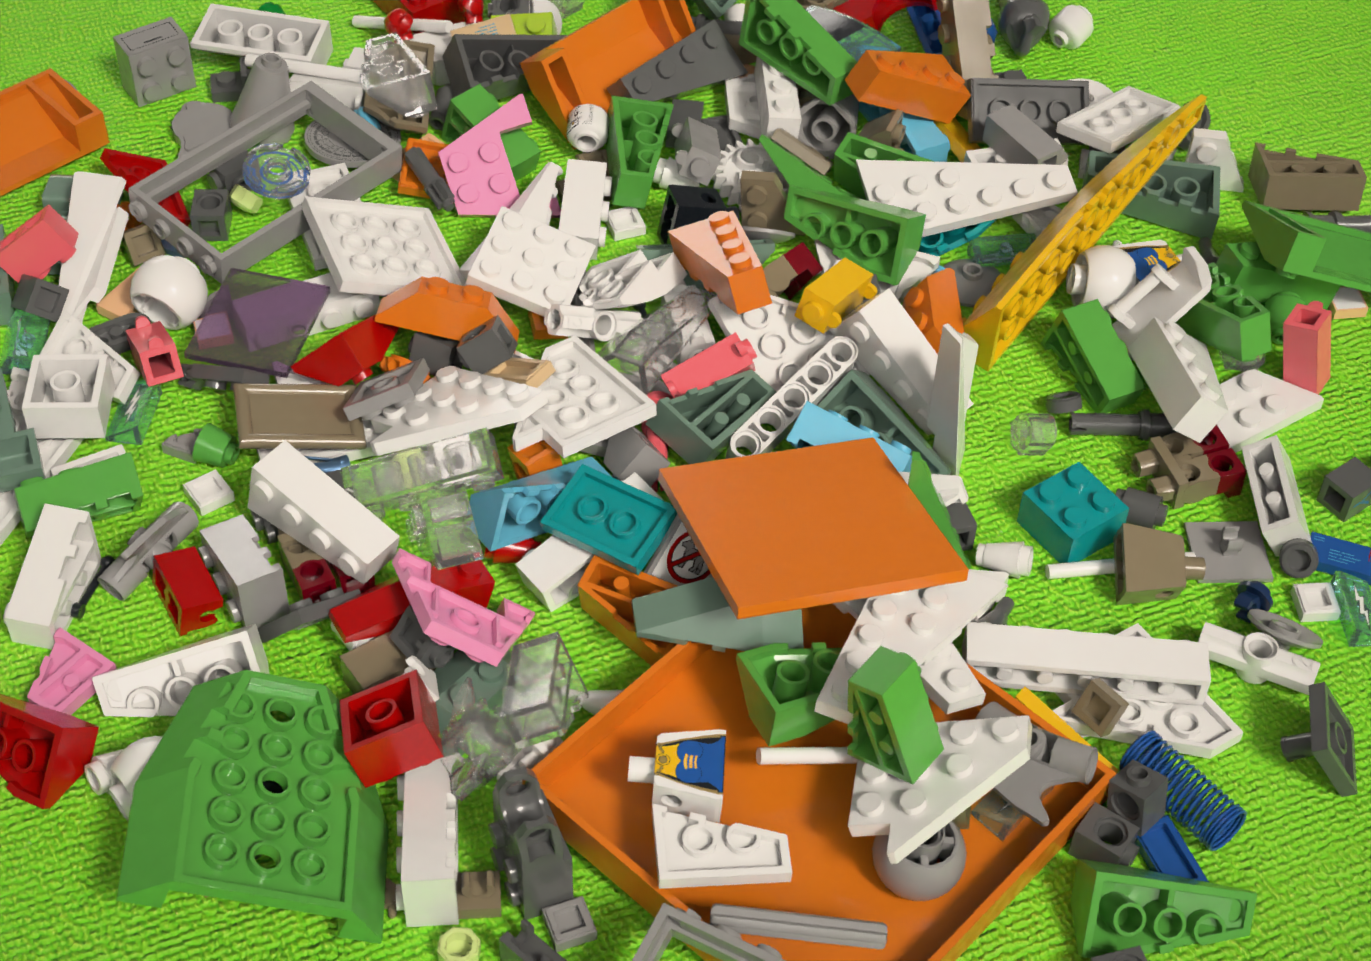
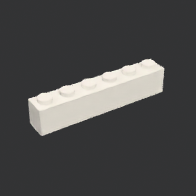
M969 622L966 625L962 644L963 660L1002 688L1023 689L1026 686L1029 690L1082 695L1091 680L1100 678L1125 699L1203 705L1211 683L1208 643L1158 639L1148 636L1135 637L1113 635L1110 633L1079 632L1068 629L1056 630L1033 628L1030 626L999 625L989 622Z

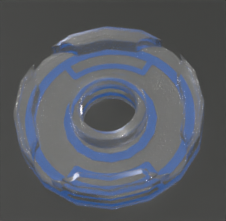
M268 143L261 144L247 153V158L243 163L242 175L245 183L255 193L267 198L287 199L303 193L308 187L311 166L308 158L299 150L293 147L291 150L283 148V144ZM271 168H279V169L283 170L284 172H282V173H275V172H272V171L269 170V169H271Z

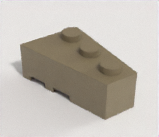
M1255 142L1248 177L1260 204L1281 210H1300L1303 212L1331 210L1342 213L1359 210L1367 179L1359 160L1317 153L1316 159L1295 155L1296 149L1286 148L1285 153L1264 150L1266 144Z

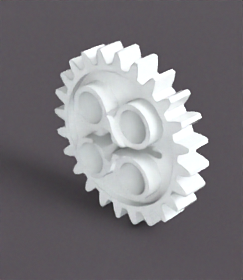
M748 139L747 144L744 145L740 141H736L735 147L727 144L725 151L720 150L722 159L712 177V180H714L713 188L720 189L719 195L721 197H729L727 205L738 204V211L741 212L740 178L742 170L776 173L783 184V190L788 194L790 185L760 142L759 145H755L751 139Z

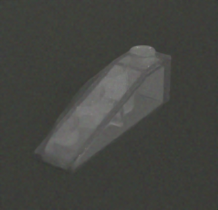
M397 33L366 40L364 49L365 62L361 66L363 74H360L359 80L361 86L370 97L405 117L420 118L426 116L429 111L438 109L431 73Z

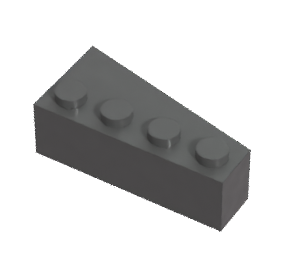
M714 19L609 86L607 90L611 97L613 95L663 103L683 98L696 92L706 91L719 85H725V81L740 78L748 72Z
M454 34L442 56L454 97L478 84H481L496 99L531 91L520 62L567 35Z

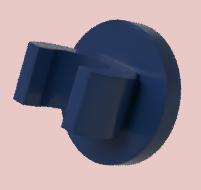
M1242 581L1238 585V596L1234 601V606L1241 609L1236 614L1237 618L1251 623L1247 617L1250 609L1269 611L1273 606L1270 590L1261 582Z

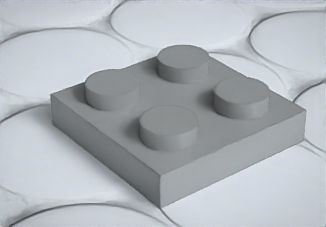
M421 358L360 382L343 407L348 420L352 421L359 417H362L363 420H369L382 413L385 407L394 404L396 408L412 402L430 371L425 359Z

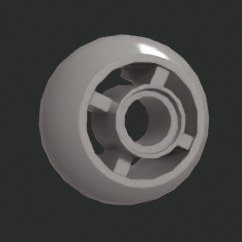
M953 820L897 864H891L887 855L889 835H877L874 837L872 857L876 873L891 892L911 901L936 899L948 893L957 884L964 872L967 855L966 844L960 829Z

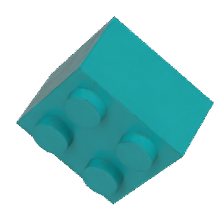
M1077 462L1024 491L1017 522L1059 563L1079 562L1113 543L1114 535L1121 525L1126 523L1129 507L1085 466Z

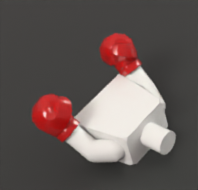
M458 0V8L464 14L465 22L453 24V30L483 21V0ZM401 8L390 11L384 19V26L396 46L402 40L435 45L432 82L437 86L450 83L442 56L452 39L451 33L422 32L413 35L410 29L413 23L412 16L405 9Z

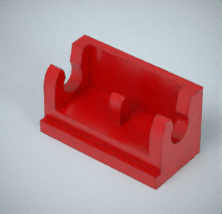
M193 546L154 555L152 583L179 636L187 635L189 631L205 628L216 623L218 620L215 614L200 617L204 612L214 611L223 607V598L196 547Z

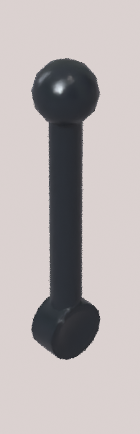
M108 555L101 559V568L79 603L76 602L72 606L71 617L82 619L87 603L100 584L97 578L114 562V557Z

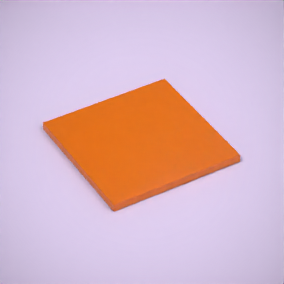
M873 437L659 469L658 480L737 619L967 581L969 569Z

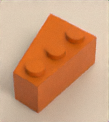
M594 555L577 584L581 608L649 665L653 666L677 644L637 637L631 601L638 597L678 587V585L644 572L636 575Z

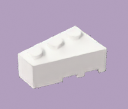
M44 504L12 597L4 611L3 620L7 625L12 642L52 650L55 644L53 638L55 631L60 627L65 631L68 630L73 620V617H71L72 606L76 602L79 603L101 566L102 558L88 511Z

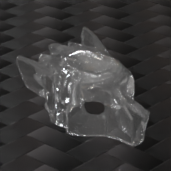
M469 677L466 678L453 702L452 717L440 734L444 757L439 759L449 774L451 793L461 801L472 791L482 789L501 770L505 769L522 750L521 743L535 733V729L532 728L518 737L513 720L507 723L502 706L496 704L489 709L486 698L482 697L475 704L472 679ZM458 748L463 750L469 757L466 759L461 757Z

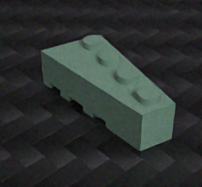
M1090 150L1083 175V187L1119 154ZM1165 160L1122 213L1192 236L1212 239L1220 213V166Z

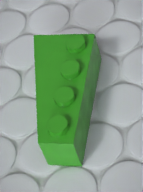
M746 0L739 45L828 105H832L853 94L845 82V78L857 61L796 0Z
M612 95L607 113L609 128L606 150L609 177H612L611 195L613 205L645 209L674 104Z
M1214 262L1208 264L1212 279L1210 291L1175 323L1185 333L1193 336L1195 339L1201 340L1213 346L1216 350H1220L1241 362L1253 361L1257 356L1272 351L1270 312L1254 297L1244 296V289L1239 284L1232 285L1229 275L1225 272L1218 273V266Z

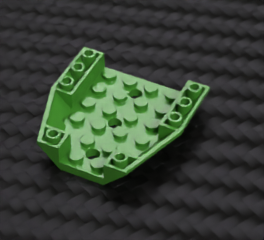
M245 669L193 686L134 784L116 901L162 908L168 891L173 890L339 918L338 937L381 944L383 938L389 828L376 785L365 788L344 754L340 700L326 685ZM282 711L287 714L290 721H277L270 712ZM275 781L280 784L284 792L271 793L265 789L262 782ZM261 854L267 855L274 860L276 867L271 869L263 868L257 864L254 857Z

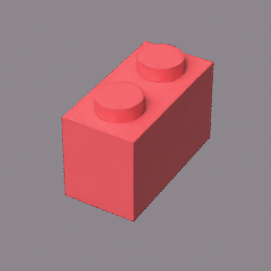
M48 204L0 241V267L18 284L22 274L43 279L50 272L51 266L58 261L64 263L74 255L79 233Z

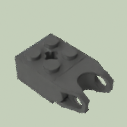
M523 766L503 773L493 790L494 823L489 824L488 827L494 847H491L490 851L496 870L498 872L505 871L508 881L504 882L511 906L519 905L524 919L528 920L542 915V908L573 899L572 856L545 794L540 789V784L534 771ZM526 780L525 784L510 786L517 781Z

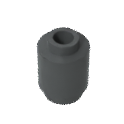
M1130 487L1127 490L1117 489L1115 495L1129 507L1126 523L1155 529L1156 526L1163 527L1169 507L1163 504V496Z

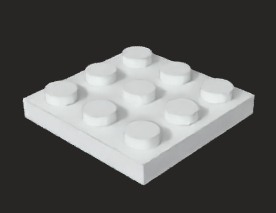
M501 206L465 284L478 286L484 291L492 292L495 297L545 317V311L550 309L552 303L571 305L596 245Z

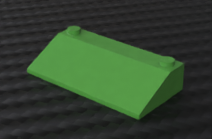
M1244 200L1242 208L1264 260L1276 267L1275 273L1289 279H1295L1296 275H1301L1371 293V232Z

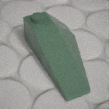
M851 369L817 405L826 411L832 410L848 419L847 422L858 428L860 425L874 430L880 434L879 439L888 444L894 440L907 446L912 451L920 452V456L927 462L931 474L949 475L952 472L891 398L866 372Z
M714 577L638 597L631 601L637 637L685 645L690 641L712 645V650L725 652L726 648L748 651L773 643H788L789 649L804 648L802 609L737 619Z

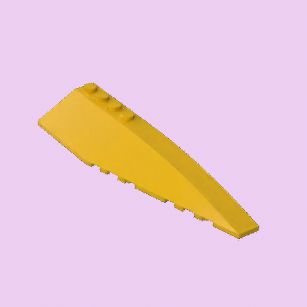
M1201 94L1172 113L1104 167L1068 202L1024 253L1020 251L1014 257L1010 270L1006 274L1001 273L994 281L991 288L992 291L987 296L982 295L973 307V313L968 319L962 318L964 332L970 335L979 345L976 365L986 371L992 368L1065 281L1069 266L1075 264L1079 254L1097 243L1201 119L1207 99L1206 96Z

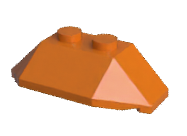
M950 267L927 276L916 287L911 288L904 297L903 308L937 354L939 352L943 325L948 323L961 334L964 332L955 270Z
M422 276L382 298L375 317V322L460 341L465 333L497 315L501 318L516 342L520 332L492 292L484 291L475 285L462 286L449 283L440 277L427 278Z

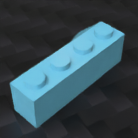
M865 51L858 52L857 62ZM859 101V111L868 122L894 111ZM903 113L902 125L906 126V132L900 148L908 153L935 162H947L950 142L948 137L934 124L933 120Z
M591 456L471 494L465 524L490 552L547 533L542 529L540 521L581 464L608 476L611 475Z

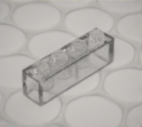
M487 427L340 468L345 491L379 519L386 516L385 512L398 508L400 511L415 510L422 506L423 501L434 498L437 501L454 499L459 495V491L473 488L474 491L487 490L495 486V481L504 479L495 438Z

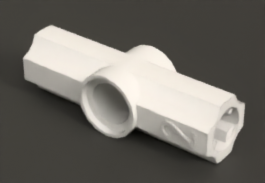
M552 303L550 309L545 311L544 324L550 335L569 337L576 335L577 337L592 338L600 341L637 342V339L643 335L645 322L642 320L640 312L617 309L597 310L593 306L585 305L574 306Z
M1205 622L1198 642L1208 643L1210 660L1235 668L1237 675L1247 683L1261 684L1268 680L1309 695V685L1314 684L1320 667V662L1279 648L1277 641L1266 633L1255 632L1244 636Z

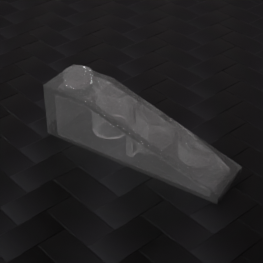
M689 286L609 340L597 354L647 395L661 378L660 375L665 373L690 341L691 334L697 332L712 313L707 304L710 299L717 295Z

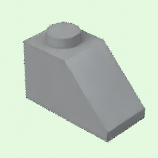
M634 426L609 437L603 462L613 473L611 475L613 478L619 481L625 480L636 472L650 487L658 479L659 469L667 468L671 464L646 436Z

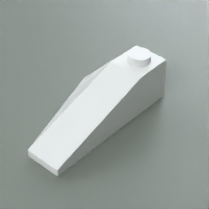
M255 623L92 677L104 716H176L193 686L245 669L269 674V666Z

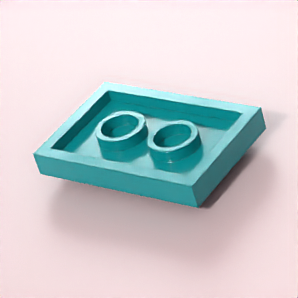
M581 464L541 519L540 524L544 531L639 575L663 541L664 536L677 516V512L672 504Z

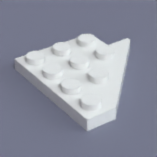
M770 295L772 304L742 314H736L721 302L718 296L710 299L707 305L725 336L728 337L736 332L741 341L746 338L748 339L757 355V358L752 360L756 369L754 372L776 392L835 337L830 330L823 334L796 318L794 315L799 304ZM832 355L837 361H846L840 355ZM856 359L852 369L866 372L870 376V373ZM808 378L814 384H823L818 378ZM784 401L791 408L800 407L795 401Z
M1139 623L1116 634L1151 637ZM1055 692L1065 704L1052 711L1078 734L1132 744L1142 734L1148 731H1156L1162 736L1163 741L1166 740L1168 745L1173 746V750H1178L1182 754L1211 759L1240 742L1244 733L1206 695L1203 705L1123 698L1129 703L1128 708L1111 733L1100 737L1072 712L1081 695Z

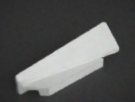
M78 171L73 175L67 222L79 235L75 244L76 252L69 260L61 263L58 286L69 289L63 310L68 311L83 324V318L89 301L99 303L106 294L129 213L120 207L116 208L126 184L124 178Z

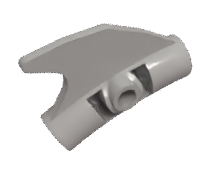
M174 502L146 529L143 526L140 527L127 543L129 546L97 578L100 585L109 594L124 602L148 576L149 570L153 569L154 555L172 552V549H175L198 527L199 521L195 511L183 502Z
M993 701L985 705L975 719L1013 717L1017 715ZM1032 724L1030 760L995 786L993 790L1017 811L1039 825L1047 826L1050 821L1040 800L1042 792L1051 786L1069 782L1089 784L1096 770L1098 750L1096 747L1064 738Z

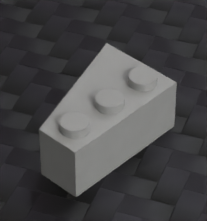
M243 514L199 530L203 546L198 547L197 551L206 568H212L214 573L211 574V577L220 594H226L228 601H225L233 623L240 621L243 627L256 623L257 628H260L290 613L283 568L279 563L270 565L267 558L272 557L271 552L267 546L260 547L258 534Z

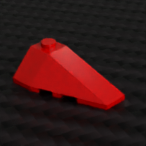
M375 314L339 333L290 367L294 373L338 387L350 380L357 385L374 374L370 367L383 359L399 327L375 322Z
M479 556L450 557L428 561L431 563L432 583L487 608L495 580ZM395 575L330 609L328 616L344 643L381 636L393 630L406 608L411 606L398 576Z
M0 694V776L8 783L6 788L13 796L42 809H50L85 772V765L91 763L99 727L72 715Z

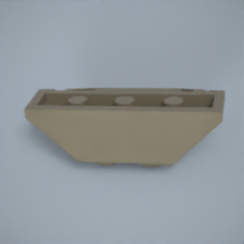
M402 40L397 44L396 48L385 52L369 63L363 111L392 130L425 135L428 130L435 45Z

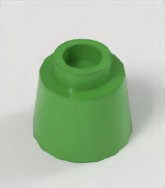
M207 423L196 439L192 455L193 460L196 462L224 468L228 464L234 465L241 449L239 444H237L236 437L211 423Z

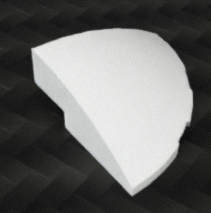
M638 250L591 266L581 280L579 289L582 294L578 297L583 305L593 306L597 310L633 306L652 301L667 294L688 274L674 252L647 260L643 252Z

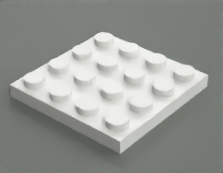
M304 197L301 206L302 211L339 292L347 294H374L386 297L422 276L427 278L440 277L449 283L462 286L467 285L465 284V278L458 271L460 268L429 208Z

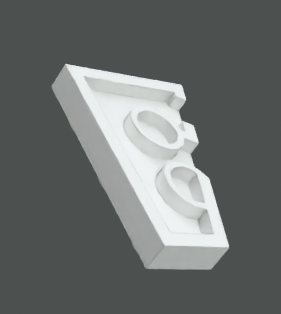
M65 309L40 355L108 354L115 382L112 401L124 405L141 374Z
M652 803L651 813L659 889L791 882L792 866L787 834L736 822L731 826L707 821L706 815L691 812L690 816L668 812L667 806Z

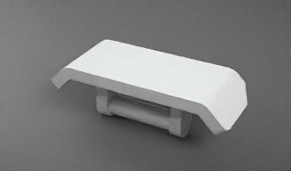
M1194 246L1183 249L1182 261L1169 273L1157 263L1142 281L1120 301L1114 302L1108 308L1110 313L1117 319L1112 326L1119 339L1125 343L1127 351L1128 347L1154 317L1165 323L1169 321L1175 323L1210 291L1212 279L1208 264ZM1128 351V355H1129L1131 361H1133L1134 359L1132 358L1130 352Z

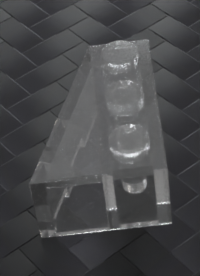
M465 483L417 495L414 505L411 506V512L408 513V519L405 520L410 542H417L418 550L437 570L484 559Z

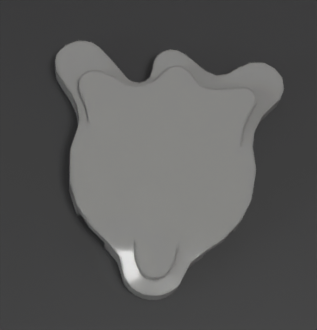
M190 101L183 104L182 109L174 116L172 121L174 139L181 146L178 159L230 129L231 110L219 104L203 103L200 101Z

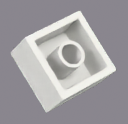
M108 354L33 355L21 409L27 429L34 428L37 439L105 438L115 388Z

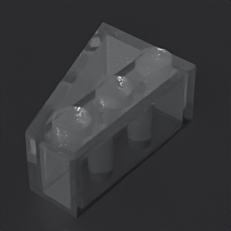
M558 631L513 646L510 663L507 664L508 676L506 687H503L502 710L498 713L501 730L506 736H511L517 750L564 736L575 719L573 712L580 711L582 708L581 700L589 697L590 694Z

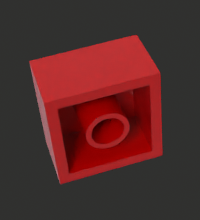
M416 669L340 700L344 754L365 788L388 781L397 775L420 766L428 765L432 761L444 757L436 703Z

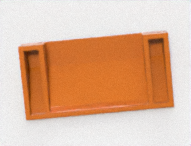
M628 0L520 62L531 92L568 141V116L573 108L582 104H594L608 113L611 95L607 90L609 86L689 36L696 29L685 0Z
M51 68L0 91V196L110 143L103 112Z

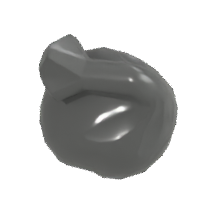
M1008 0L1000 10L998 17L1000 34L1017 56L1025 57L1031 48L1044 36L1050 22L1048 4L1043 0Z

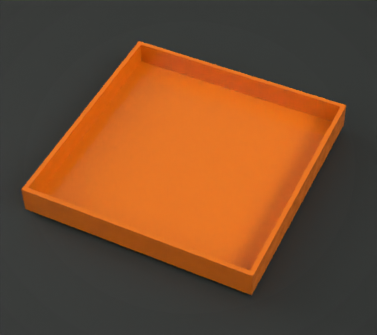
M834 604L803 608L804 648H811L812 643L826 642L827 648H843L857 620L849 612L843 614ZM691 641L685 645L677 644L531 769L537 777L540 789L545 794L564 840L654 918L663 903L684 911L690 908L701 917V921L709 924L712 905L725 904L883 922L887 925V942L884 949L740 934L741 940L756 947L758 944H765L774 948L782 955V959L786 961H956L1073 837L1076 828L1093 804L1096 802L1102 806L1107 801L1109 780L1117 774L1098 760L1094 776L1089 784L1069 782L1045 789L1040 796V800L1049 817L1050 822L1047 826L1039 825L1011 805L996 814L1007 802L1000 800L1002 797L991 789L971 805L969 829H960L965 840L967 855L964 872L957 884L948 893L933 900H907L891 892L878 877L872 857L875 836L852 837L848 822L857 764H757L756 750L760 747H848L853 741V736L847 733L848 724L834 720L806 736L768 746L748 714L736 662L737 653L744 651L726 648L725 652L712 650V645ZM969 664L967 666L986 693L982 705L945 714L930 698L928 700L935 722L973 720L985 705L994 701L1017 716L1029 715L1032 724L1069 739ZM726 730L723 802L720 822L715 823L731 826L736 822L787 834L792 866L791 882L659 889L651 813L653 784L628 782L630 756L655 758L657 736L661 733ZM685 943L705 961H723Z

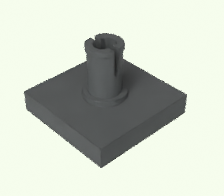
M1325 682L1309 685L1311 732L1281 737L1283 755L1288 762L1315 756L1341 797L1357 794L1354 728Z

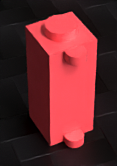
M1312 301L1308 305L1297 303L1283 323V381L1318 395L1330 379L1332 311L1323 309V303L1320 301Z
M138 316L135 319L136 328L125 331L134 363L148 387L184 377L176 345L160 321L150 323L146 316Z
M735 332L660 376L671 396L676 398L685 395L687 390L696 387L700 390L712 386L717 380L751 369L755 371L752 360L757 358V355L748 339L746 338L741 341Z

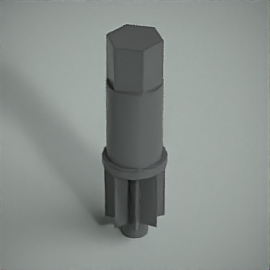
M412 147L405 153V161L423 185L425 193L430 197L437 209L443 208V210L451 211L454 208V194L447 186L445 180L439 176L421 148Z

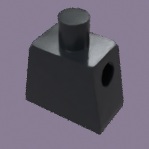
M668 185L657 235L661 244H671L668 235L670 230L708 219L711 214L719 211L730 212L734 210L739 220V211L736 206L726 207L718 191L714 188Z

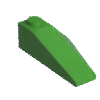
M762 134L758 139L790 186L794 185L858 198L849 191H845L838 186L834 187L832 179L826 175L824 176L814 168L810 169L807 167V163L772 140L771 137Z
M1078 859L1070 899L1078 955L1092 958L1139 945L1144 954L1153 952L1164 954L1173 952L1174 948L1196 943L1207 945L1250 936L1258 893L1119 864Z

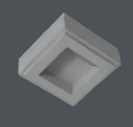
M583 896L542 908V918L556 952L597 939V930Z

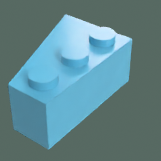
M806 401L786 439L797 449L873 437L898 472H910L912 457L910 455L912 451L910 448L894 440L888 444L879 439L880 434L863 425H860L858 428L847 422L848 419L832 410L826 411L809 401Z

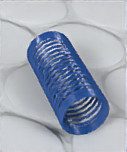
M1148 731L1142 734L1122 756L1119 765L1120 770L1134 759L1169 778L1167 792L1174 786L1175 788L1167 796L1165 810L1167 813H1171V816L1176 818L1179 823H1182L1184 828L1188 827V831L1193 833L1195 838L1199 837V841L1206 848H1209L1210 851H1216L1223 847L1236 835L1244 824L1247 817L1246 810L1239 804L1234 805V800L1229 799L1228 794H1223L1222 789L1217 790V785L1212 784L1211 779L1206 780L1205 774L1201 775L1199 769L1195 770V766L1190 765L1189 760H1184V756L1179 755L1178 750H1173V746L1168 745L1166 740L1163 741L1162 736L1156 731ZM1167 749H1170L1169 752L1164 755L1165 751ZM1175 754L1174 758H1172V759L1168 762V760L1170 759L1171 755ZM1180 759V762L1174 766L1175 762ZM1186 763L1185 767L1180 770L1181 766ZM1190 768H1192L1191 771H1190V773H1188V774L1183 778V776L1186 774L1187 770H1189ZM1197 773L1196 777L1190 781L1192 776ZM1202 778L1201 783H1199V784L1192 790V788L1196 785V783L1198 782V780H1200V779ZM1208 783L1207 787L1199 793L1202 787ZM1212 788H1214L1213 791H1212V793L1209 794V795L1202 801V799L1207 795L1208 791L1211 790ZM1180 792L1177 798L1171 802L1172 798ZM1219 793L1218 797L1203 811L1201 816L1194 821L1195 817L1209 804L1213 797ZM1187 795L1184 801L1177 806L1178 802ZM1196 796V798L1191 802L1189 807L1182 812L1185 805H1187ZM1225 798L1223 803L1213 811L1206 822L1199 826L1202 820L1217 806L1219 801ZM1200 803L1196 810L1190 816H1188L1190 811ZM1230 803V806L1220 814L1224 807Z

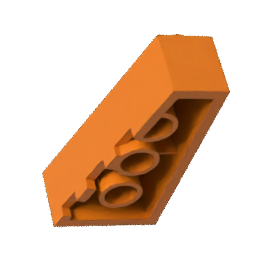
M866 50L845 78V82L860 102L891 110L899 109L903 113L950 124L971 96L964 85V79L953 70L943 54Z
M734 210L730 212H715L708 219L668 231L673 252L683 268L688 270L690 277L695 281L701 280L708 292H716L718 299L736 314H742L772 304L762 264Z

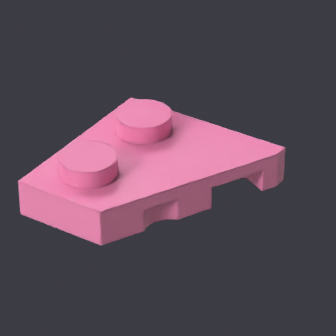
M60 627L53 636L55 644L50 656L44 657L39 668L40 675L33 682L27 698L29 703L72 715L96 693L92 677L117 668L114 662Z

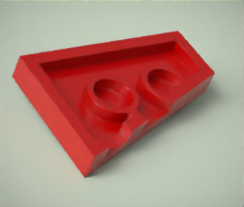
M104 148L100 157L114 176L122 177L126 180L124 188L128 193L129 187L167 166L166 160ZM179 191L157 203L184 225L189 226L191 220Z

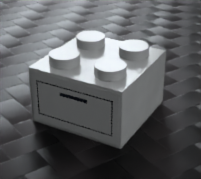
M172 17L113 37L123 88L138 107L196 87L188 36Z

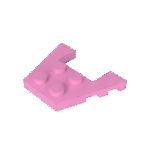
M523 94L517 95L438 152L450 190L455 196L454 203L459 217H497L501 206L510 209L520 197L500 135L532 125ZM557 197L551 199L549 205L552 211L551 218H560L561 209Z
M399 548L392 560V565L423 633L427 634L432 641L439 645H450L463 651L470 659L476 662H487L497 667L535 616L534 611L506 598H503L497 608V613L432 583L431 563Z

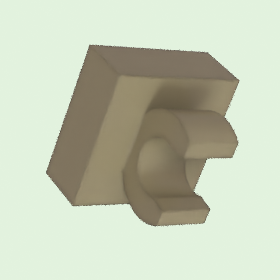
M146 224L124 231L122 241L131 265L136 266L152 257L166 254L161 239Z
M1097 678L1090 681L1072 709V712L1096 734L1103 737L1111 733L1128 708L1129 703L1102 679Z
M500 872L457 873L459 919L502 917Z

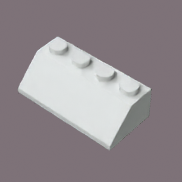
M210 4L190 42L191 48L210 53L245 57L246 54L261 56L265 53H275L282 59L327 65L333 51L330 23L327 20L218 4Z

